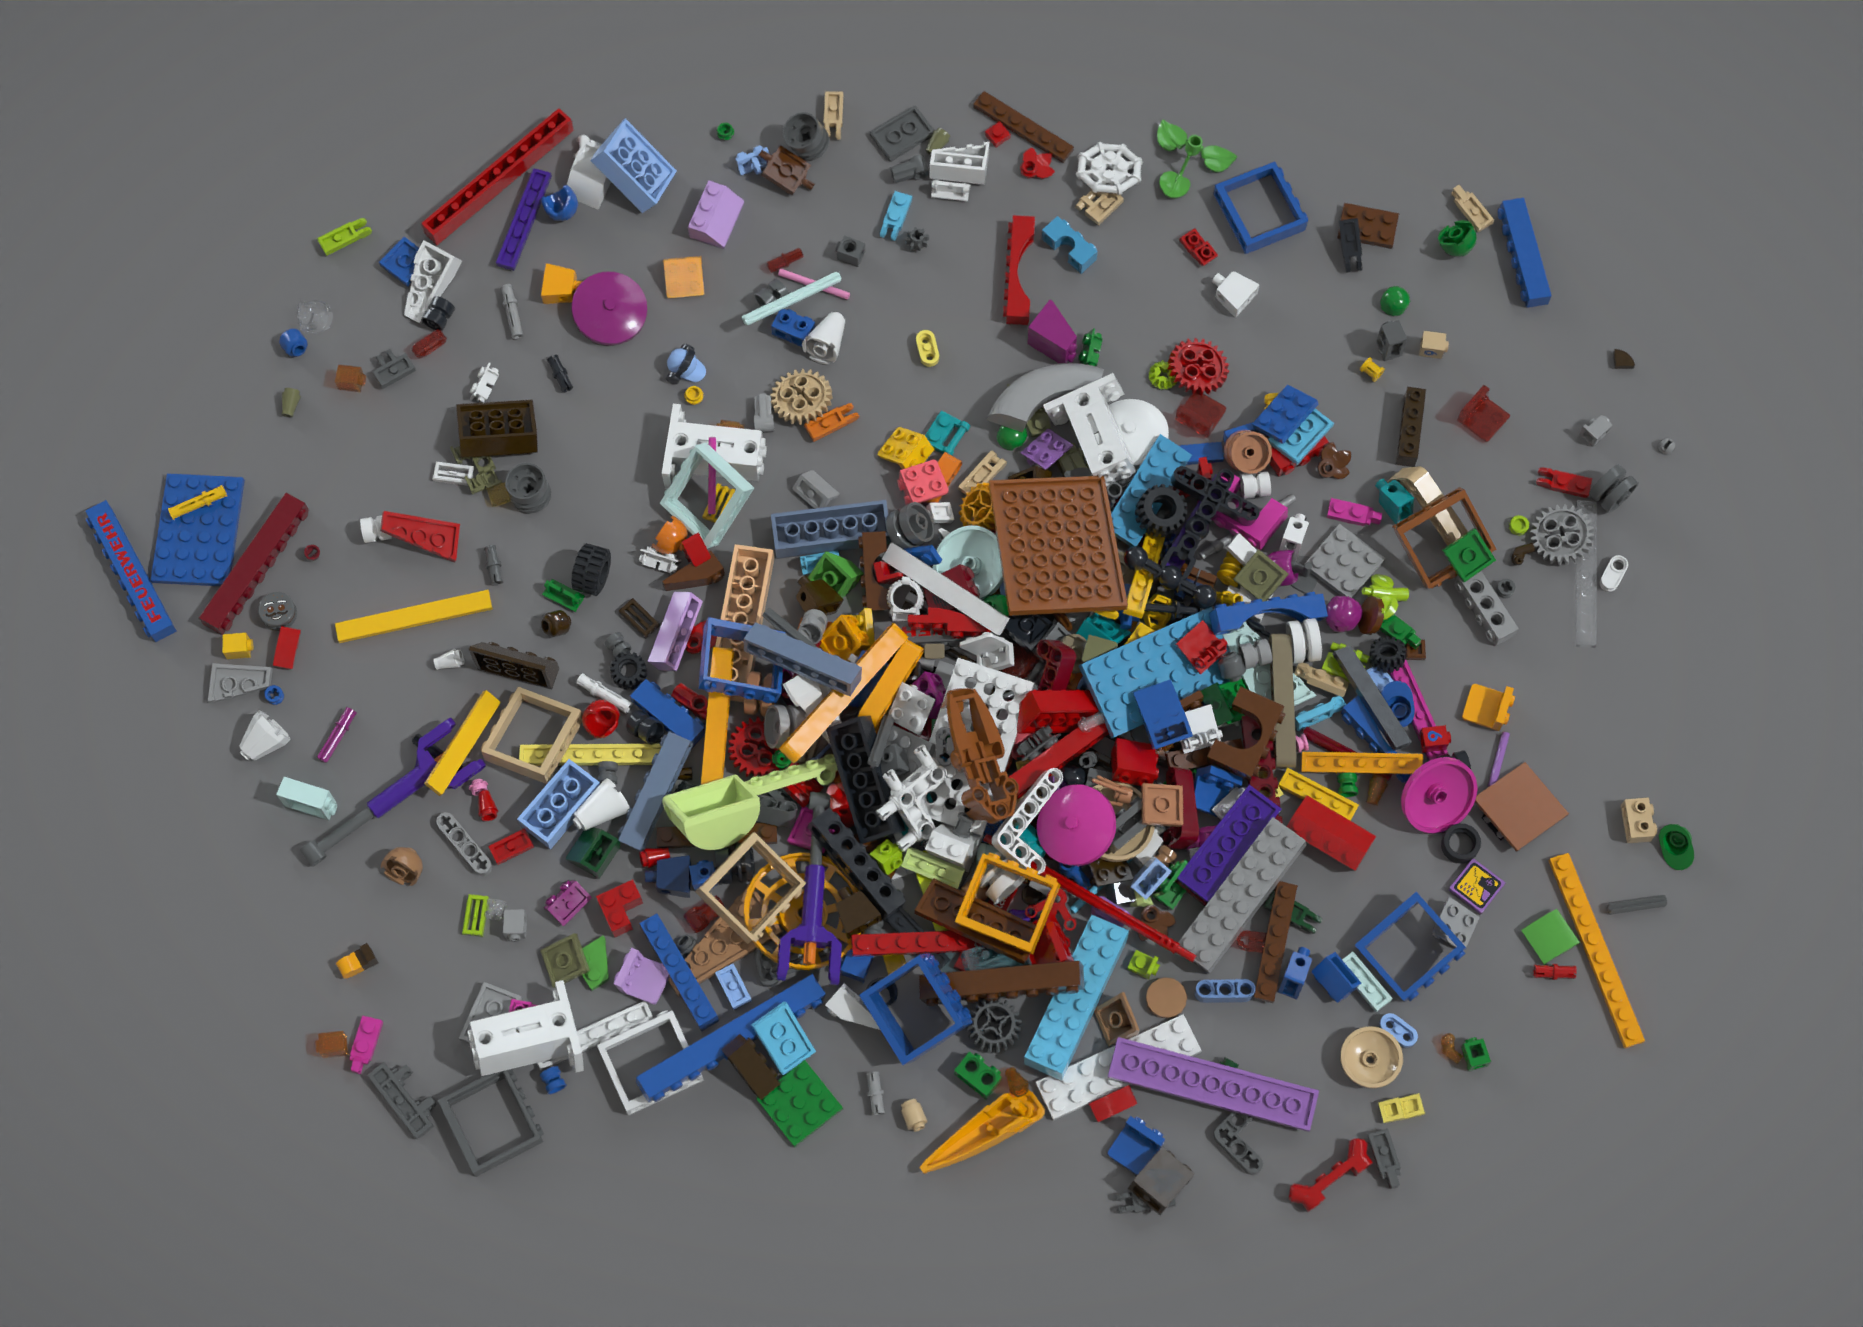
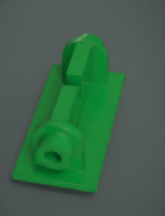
M1094 328L1083 336V349L1079 354L1078 360L1080 364L1097 367L1099 354L1093 351H1100L1103 338L1100 333H1095Z
M551 579V581L547 580L544 584L546 589L542 593L543 596L574 612L577 611L585 598V595L554 579Z

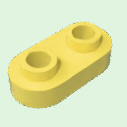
M929 330L920 331L916 336L920 360L923 365L933 367L939 362V351L935 336Z

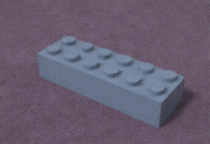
M886 500L771 514L776 558L859 548L858 537H862L863 532L886 531V545L891 544L886 526L888 516Z

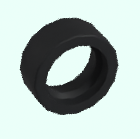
M1463 823L1449 827L1441 840V849L1444 855L1455 863L1464 864L1470 862L1476 857L1481 847V838L1478 831L1474 827ZM1458 832L1464 833L1472 839L1473 847L1469 853L1458 854L1451 849L1449 840L1453 834Z

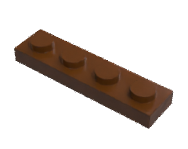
M1241 738L1223 742L1232 747L1243 749ZM1212 746L1185 754L1183 750L1165 753L1168 769L1170 767L1193 769L1213 765L1207 762V756Z

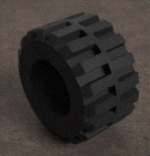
M1161 484L1159 487L1154 485L1141 496L1136 504L1135 515H1138L1136 518L1137 523L1141 522L1140 528L1142 530L1145 528L1147 534L1152 532L1154 537H1158L1159 534H1161V537H1165L1167 534H1173L1184 522L1188 511L1185 510L1187 502H1183L1185 497L1179 495L1180 491L1178 489L1174 491L1172 490L1173 486L1170 485L1166 488L1165 484ZM1159 502L1166 505L1170 511V518L1161 519L1153 513L1152 503Z
M588 543L581 547L572 571L571 583L573 590L598 596L605 586L610 570L611 553L609 549Z

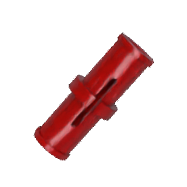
M1552 964V966L1534 965L1535 970H1533L1534 978H1552V980H1557L1558 978L1576 979L1575 974H1577L1576 966H1558L1557 964Z

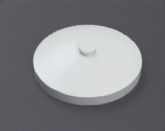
M1137 399L1116 401L1108 406L1135 469H1138L1157 437L1161 434L1167 439L1169 438L1168 424L1163 414L1148 402Z

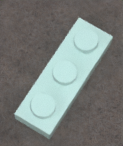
M1351 952L1342 959L1362 983L1356 990L1375 1012H1378L1392 1001L1393 998L1354 952Z

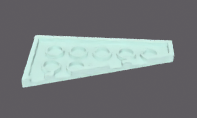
M1246 622L1233 633L1223 634L1230 652L1235 651L1237 654H1239L1238 645L1249 642L1253 645L1255 641L1261 640V637L1254 633ZM1258 663L1255 668L1246 669V672L1241 677L1247 690L1271 700L1270 664L1261 666ZM1293 673L1294 706L1316 697L1317 695L1310 691L1304 682Z

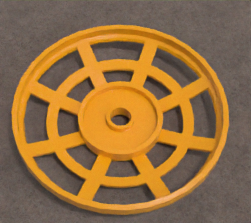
M792 853L780 858L797 874L795 862H810V853ZM822 856V865L828 867L825 871L824 889L826 888L833 895L836 902L838 903L842 900L838 895V890L829 883L834 872L839 874L848 883L853 894L858 892L831 860ZM769 863L759 870L747 889L743 914L745 925L749 932L767 914L770 899L778 903L782 898L775 892L781 886L788 883L782 878L769 888L761 882V879L774 869ZM805 873L797 874L800 878L804 880ZM756 888L765 895L761 908L762 918L750 919V901ZM804 891L797 899L793 897L788 902L791 905L784 913L779 912V916H775L777 921L773 925L781 924L788 933L802 923V918L798 915V911L803 908ZM823 900L822 926L837 939L848 943L845 949L841 951V958H843L852 949L851 938L848 939L846 934L842 932L843 925L840 917L837 929L826 924L828 914L837 912V903L826 905ZM766 926L764 928L766 933L778 945L773 954L767 951L759 940L756 942L753 940V942L764 955L778 963L780 939L774 934L771 927L768 928ZM790 946V952L804 954V948ZM816 948L815 965L808 966L789 962V968L811 970L829 966V960L821 962L818 952L823 951L825 948Z

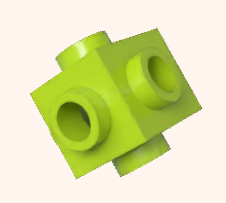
M888 839L870 853V857L877 861L881 871L887 875L899 868L904 860L903 851L898 847L899 845L893 844Z

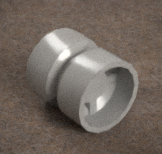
M817 609L808 610L802 618L798 631L813 644L819 643L828 623L826 615Z
M1267 639L1257 640L1253 645L1250 642L1238 645V653L1242 655L1246 669L1255 668L1258 663L1261 666L1272 663V653Z

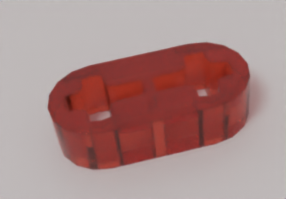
M436 330L418 341L412 347V351L417 358H423L441 347L446 342L447 337L441 330Z
M1242 931L1237 937V946L1244 951L1263 953L1264 944L1257 943V941L1263 942L1264 938H1266V933ZM1244 936H1247L1248 940L1255 942H1249L1248 945H1244V941H1241L1240 939H1243Z

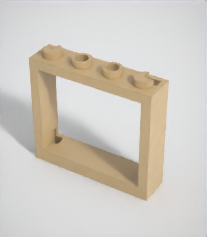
M518 687L515 693L511 694L507 707L501 711L499 721L496 725H493L488 740L482 744L481 752L483 758L487 762L548 784L582 724V712L580 709ZM523 701L568 717L541 767L495 751Z
M753 832L695 893L748 944L753 940L756 942L763 936L762 930L766 926L770 928L777 921L775 916L779 912L784 913L791 904L788 902L793 897L797 899L804 891L802 887L806 882ZM752 846L792 887L749 932L709 891Z

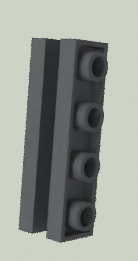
M1139 796L1129 803L1131 807L1127 811L1123 808L1115 815L1117 818L1116 831L1113 841L1108 848L1113 854L1148 826L1142 824V798Z

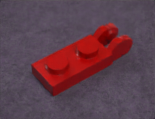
M1546 467L1538 469L1540 475L1552 478L1551 481L1549 479L1537 478L1536 484L1538 486L1583 498L1589 497L1592 478L1557 470L1553 471Z

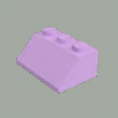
M708 180L688 225L689 237L724 249L744 205V200L728 187Z

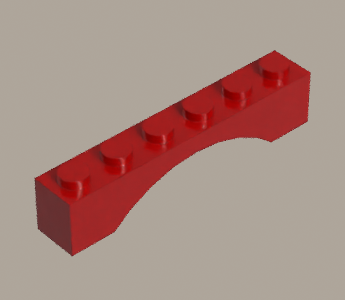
M1013 215V222H1009L1008 233L1012 234V238L1008 239L1007 250H1011V254L1007 255L1006 267H1010V270L1005 274V283H1009L1008 289L1004 290V300H1008L1007 306H1003V317H1007L1006 324L1029 325L1030 299L1020 285L1018 265L1026 249L1034 242L1035 216Z

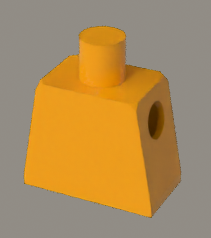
M546 264L541 292L543 304L572 302L576 289L583 281H577L576 272L572 269Z

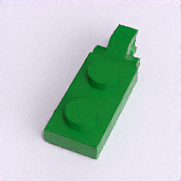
M1395 614L1389 619L1383 620L1379 630L1391 639L1395 637V641L1399 639L1401 644L1404 643L1406 645L1408 643L1415 650L1421 644V639L1415 635L1416 631Z

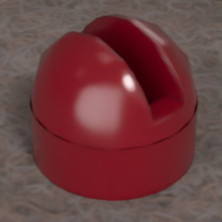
M311 544L305 548L304 555L306 559L315 561L320 556V550L316 545ZM313 550H316L315 554L312 557H308L313 552Z

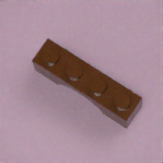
M886 531L863 532L862 537H858L859 548H863V556H860V568H864L865 575L861 576V586L866 588V595H862L863 607L871 608L872 610L890 609L889 604H887L889 589L880 586L875 581L872 573L875 559L881 553L887 551Z

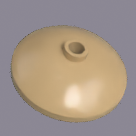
M1378 1027L1357 1029L1347 1037L1341 1049L1342 1068L1346 1075L1359 1086L1365 1088L1384 1087L1390 1084L1401 1071L1403 1064L1401 1046L1396 1038L1384 1029ZM1368 1057L1372 1058V1059H1373V1063H1372V1064H1369V1063L1366 1061V1058H1368Z

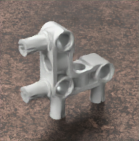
M921 745L918 749L914 750L922 766L901 782L894 770L887 771L888 775L886 773L883 775V778L891 788V796L886 804L876 810V813L879 814L878 816L881 820L885 821L895 811L899 812L909 828V832L896 841V844L899 845L898 847L903 852L915 842H921L924 839L930 838L935 825L931 817L924 812L920 805V800L931 789L937 788L947 776L946 769L939 764L937 759L931 757L925 745ZM936 769L935 775L932 776L933 771Z

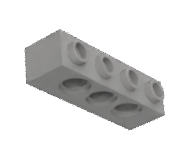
M1480 571L1466 582H1462L1457 575L1455 588L1458 593H1462L1467 607L1475 613L1476 621L1485 629L1488 640L1497 646L1516 636L1519 628L1483 572ZM1470 588H1476L1479 592L1474 593ZM1481 604L1488 605L1489 609L1482 608ZM1491 620H1497L1500 625H1494Z

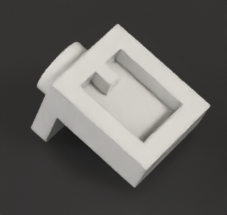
M950 502L929 503L926 506L934 523H952L955 520Z

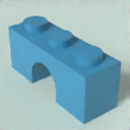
M1057 216L1042 229L1041 239L1053 250H1056L1061 245H1069L1073 248L1068 254V263L1079 273L1082 274L1097 260L1098 251L1096 247L1084 240L1081 233L1075 232L1066 220H1062Z

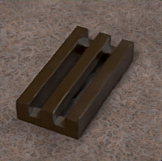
M634 598L619 610V613L645 639L650 633L654 632L655 628L660 626ZM633 605L652 625L647 624L630 606ZM628 610L647 630L645 631L625 611Z

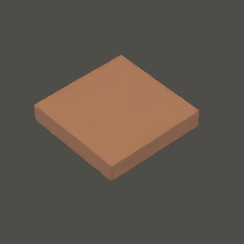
M1143 783L1142 824L1182 827L1183 786Z

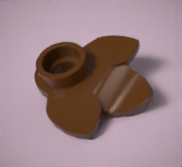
M1333 442L1328 443L1321 451L1322 460L1318 464V472L1322 477L1329 478L1333 476L1336 479H1343L1350 474L1346 465L1351 460V452L1348 450L1337 451ZM1326 465L1330 466L1328 472L1325 470Z
M1152 905L1144 907L1140 914L1141 922L1165 934L1167 937V927L1176 923L1171 913L1159 911L1157 907ZM1152 913L1154 915V918L1149 919L1147 917V914ZM1138 933V936L1141 941H1146L1148 939L1145 936Z

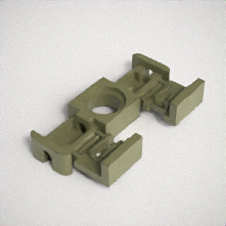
M460 446L456 448L450 447L457 464L463 463L462 461L467 458L471 460L469 457H461ZM490 456L472 457L479 473L473 479L465 476L472 495L486 488L487 491H492L495 486L499 488L503 485L502 479L498 480L494 472L496 468ZM481 459L489 461L485 467L479 466L478 463Z

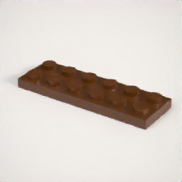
M933 878L915 908L916 915L1019 963L1025 964L1030 953L958 925L955 919L966 893ZM976 897L967 915L969 919L1026 942H1030L1036 925Z

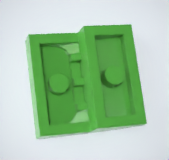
M1558 909L1551 911L1521 930L1544 964H1547L1580 943Z

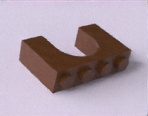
M1240 686L1231 709L1255 720L1261 729V738L1257 744L1247 749H1238L1215 739L1207 756V762L1251 781L1253 776L1257 777L1261 766L1258 764L1261 758L1265 760L1269 752L1267 745L1269 741H1274L1278 732L1275 728L1278 723L1282 724L1286 713H1283V705Z

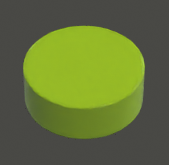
M1517 515L1511 519L1509 523L1511 533L1521 536L1528 531L1529 521L1526 517Z

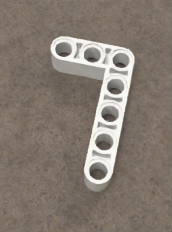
M1057 768L1046 770L1038 777L1015 807L1013 816L1007 817L992 837V845L1008 860L1018 863L1019 868L1024 870L1027 867L1031 868V862L1034 861L1037 864L1036 871H1038V874L1045 870L1046 864L1044 859L1019 837L1062 783L1063 774ZM1049 774H1052L1054 776V783H1051L1049 781ZM1037 789H1040L1042 791V798H1039L1037 796ZM1025 804L1030 806V814L1025 812ZM1013 819L1018 822V829L1012 826ZM1001 835L1006 837V845L1000 842ZM1016 848L1021 850V858L1016 856Z

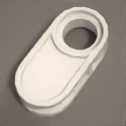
M1617 555L1610 560L1599 582L1600 587L1604 591L1612 592L1618 587L1628 568V561L1625 557ZM1613 562H1621L1623 569H1615Z

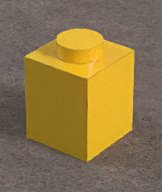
M247 633L223 634V654L226 659L251 658V651H253L254 645L253 640L249 638Z

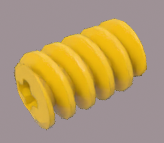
M1227 551L1223 564L1220 565V570L1216 575L1222 583L1237 588L1238 583L1233 579L1244 566Z

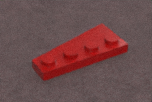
M383 511L381 532L449 561L456 562L460 524Z

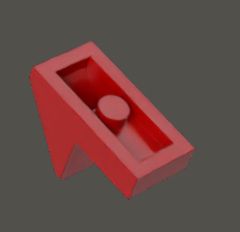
M699 533L682 541L685 558L688 562H692L695 567L711 558Z

